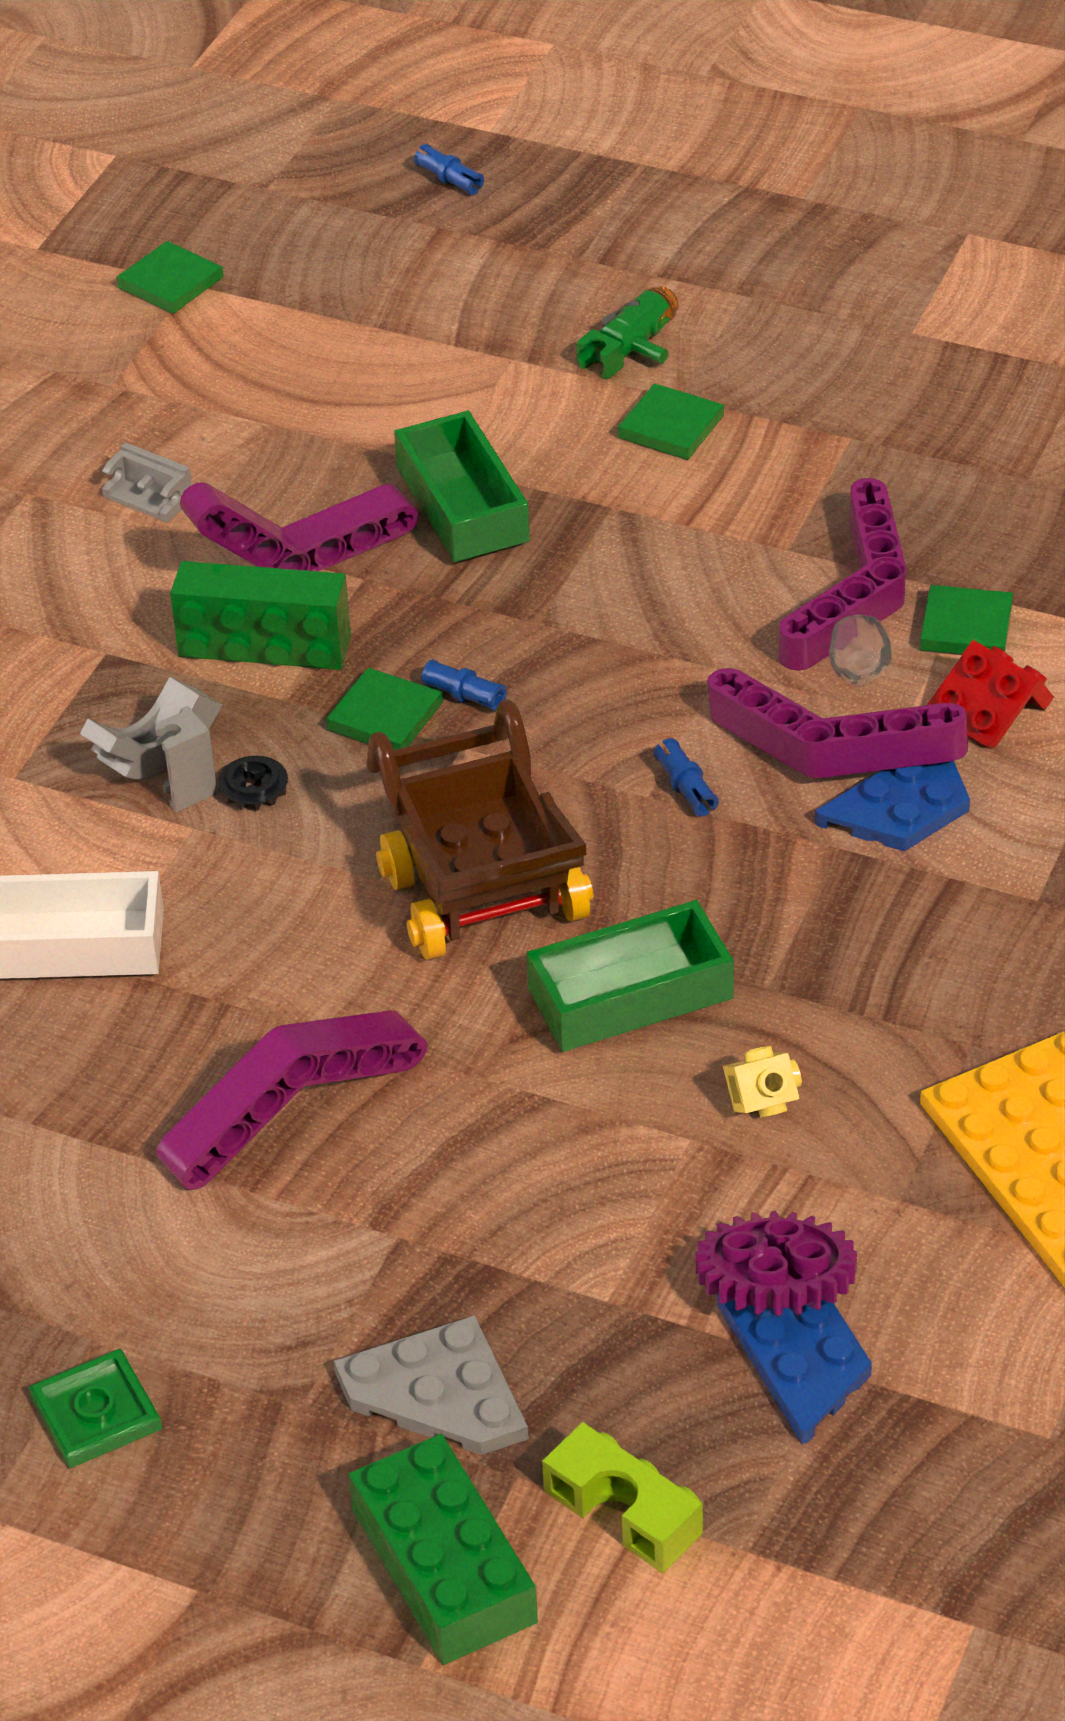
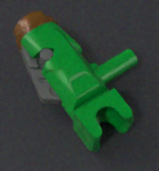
M664 286L650 288L625 304V307L602 318L603 328L599 332L592 329L577 342L576 358L579 367L585 369L593 363H603L604 370L601 372V378L609 379L624 367V358L633 351L659 364H663L668 358V350L648 340L652 336H656L675 317L679 306L675 294Z

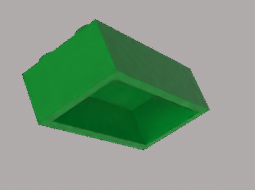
M469 410L394 430L397 469L453 562L471 559L530 541L528 502Z
M192 561L180 562L170 592L178 657L342 670L351 640L345 573Z
M698 900L526 952L528 990L562 1052L734 999V960Z
M442 1433L348 1473L352 1511L442 1665L538 1623L536 1585Z

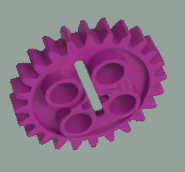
M771 1211L769 1218H762L759 1214L753 1212L749 1221L735 1216L733 1217V1226L718 1223L717 1232L706 1231L705 1240L698 1241V1251H696L699 1285H706V1294H719V1303L721 1304L735 1300L736 1310H741L748 1305L755 1306V1314H761L766 1308H773L777 1316H781L784 1308H791L795 1313L802 1314V1306L804 1305L819 1310L821 1309V1300L836 1303L837 1293L848 1294L849 1285L855 1284V1273H857V1251L854 1250L853 1240H845V1231L832 1232V1223L830 1222L817 1226L815 1225L814 1216H810L803 1221L797 1220L796 1212L790 1213L787 1218H779L776 1211Z

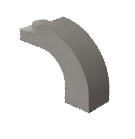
M169 677L153 707L135 724L119 729L88 718L80 734L94 743L91 750L98 754L97 759L123 776L132 779L149 778L167 770L166 755L162 749L161 742L170 736L177 735V731L172 730L168 731L165 735L156 736V725L180 713L181 708L188 706L209 729L223 704L196 687Z

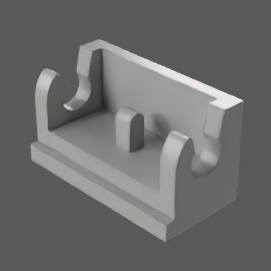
M126 442L121 446V450L103 468V473L111 475L115 471L114 477L108 480L102 488L104 498L166 523L182 510L180 498L183 492L192 485L190 467Z
M188 706L181 708L180 713L159 722L155 727L156 736L165 735L168 731L172 730L177 731V735L170 736L161 742L162 749L166 755L169 777L163 784L164 793L171 792V799L169 801L170 806L175 812H179L217 794L210 730Z

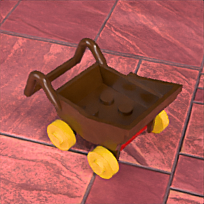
M505 699L498 704L494 725L393 750L392 744L385 733L375 732L370 736L366 761L367 769L372 773H381L385 793L394 813L399 816V821L405 835L404 838L400 830L381 834V851L376 852L377 863L382 877L389 878L394 890L414 886L413 867L417 868L420 879L432 900L429 898L411 903L412 920L407 921V929L413 947L419 946L426 960L444 956L446 954L445 936H449L450 941L460 939V927L544 904H547L549 915L559 913V906H561L566 918L570 922L590 916V900L594 898L593 888L588 875L582 874L579 868L584 866V856L587 855L586 843L557 807L550 792L538 793L531 779V755L523 720L517 705L513 701ZM509 739L511 747L509 752L400 779L398 770L400 766ZM541 889V894L459 915V910ZM435 905L437 906L438 910L440 911V913H441L440 915L438 914V911H437Z

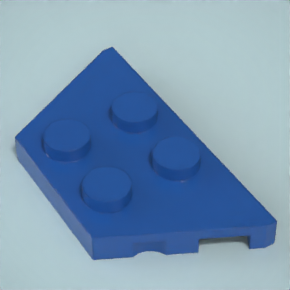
M954 761L881 770L815 810V824L827 829L830 822L852 828V837L866 841H878L884 846L905 852L969 812L970 797Z
M717 1294V1306L801 1444L809 1442L815 1436V1427L828 1414L834 1416L845 1404L846 1397L851 1392L857 1391L871 1376L872 1362L834 1303L821 1300V1309L819 1310L804 1305L802 1306V1314L795 1313L791 1308H784L781 1316H777L773 1308H766L761 1314H755V1306L751 1305L741 1310H736L735 1300L721 1304L719 1303V1294Z

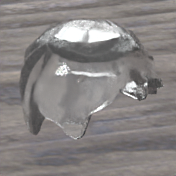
M857 614L847 616L835 624L831 633L829 654L832 669L843 681L860 687L871 683L886 673L892 660L891 643L884 627L877 618Z

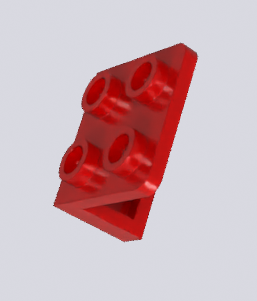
M972 640L928 702V705L954 703L963 707L967 718V736L982 746L992 749L998 745L1027 702L1045 711L1054 696L1044 684L1047 678L1039 671L1028 665L1023 669L1014 664V659L1000 648L992 646L989 649Z

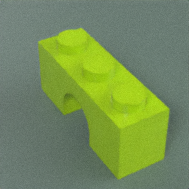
M584 1422L542 1460L544 1492L581 1518H584L593 1508L604 1502L618 1501L629 1505L630 1508L622 1515L623 1547L662 1574L703 1534V1503L693 1491L685 1486H677L659 1474L655 1466L649 1461L637 1459L622 1449L609 1434L597 1432Z

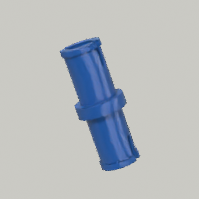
M423 144L419 147L422 151L426 152V155L418 150L416 151L414 156L415 164L436 174L437 179L442 183H452L470 195H475L479 192L478 189L472 187V184L482 188L484 183L483 174L461 164V160L454 155L447 156L428 144Z
M432 659L426 663L422 672L421 679L424 681L423 685L451 693L453 699L460 702L470 700L496 711L498 704L506 699L507 689H505V685L477 677L475 671L468 668L458 670Z
M668 738L663 740L662 742L669 750L670 755L666 754L659 744L655 747L653 755L669 775L671 787L677 793H682L695 815L706 816L710 814L702 800L707 801L710 807L715 810L719 804V799L704 781L701 767L698 763L689 760L676 739Z

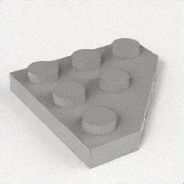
M475 1315L334 1360L335 1374L351 1411L369 1417L374 1412L397 1420L398 1427L430 1438L442 1433L444 1437L462 1442V1449L479 1455L529 1440L528 1426Z

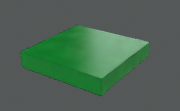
M166 241L118 275L117 284L118 288L174 314L224 277L223 267Z
M654 383L618 426V438L689 460L723 418L724 404Z
M930 585L920 639V650L962 655L971 641L975 640L989 649L992 646H996L1005 652L1013 593Z
M368 667L326 718L327 730L369 744L370 736L373 733L383 732L388 736L393 750L408 747L442 705V692Z
M121 1348L29 1386L30 1397L69 1469L162 1430L161 1418Z

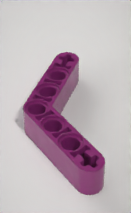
M863 478L851 485L849 523L860 569L789 614L780 622L779 660L784 667L790 670L800 671L814 666L904 605L906 564L887 487L880 480Z
M204 482L189 486L180 498L181 509L198 531L210 540L257 567L306 571L323 570L401 537L415 527L419 515L416 508L398 487L393 484L381 485L284 527H280Z
M733 668L719 669L709 675L707 680L710 712L713 721L807 777L824 778L950 762L964 757L968 752L966 711L958 704L940 703L821 718L740 670Z
M392 1010L277 1026L270 1030L164 1136L158 1145L157 1157L186 1189H199L210 1182L304 1086L409 1070L423 1059L427 1051V1041L397 1011Z

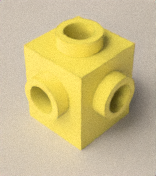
M772 1046L745 1051L744 1061L723 1066L734 1112L749 1113L758 1110L760 1117H766L787 1111V1102L800 1099L797 1087H801L802 1079L796 1061L794 1059L790 1060L788 1053H773Z

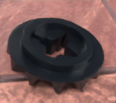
M246 756L236 759L221 771L218 779L219 792L223 793L226 803H236L240 810L248 805H254L257 810H259L263 803L275 805L277 797L286 795L288 775L284 766L275 759L265 756ZM246 781L248 783L251 782L254 785H249L246 787Z

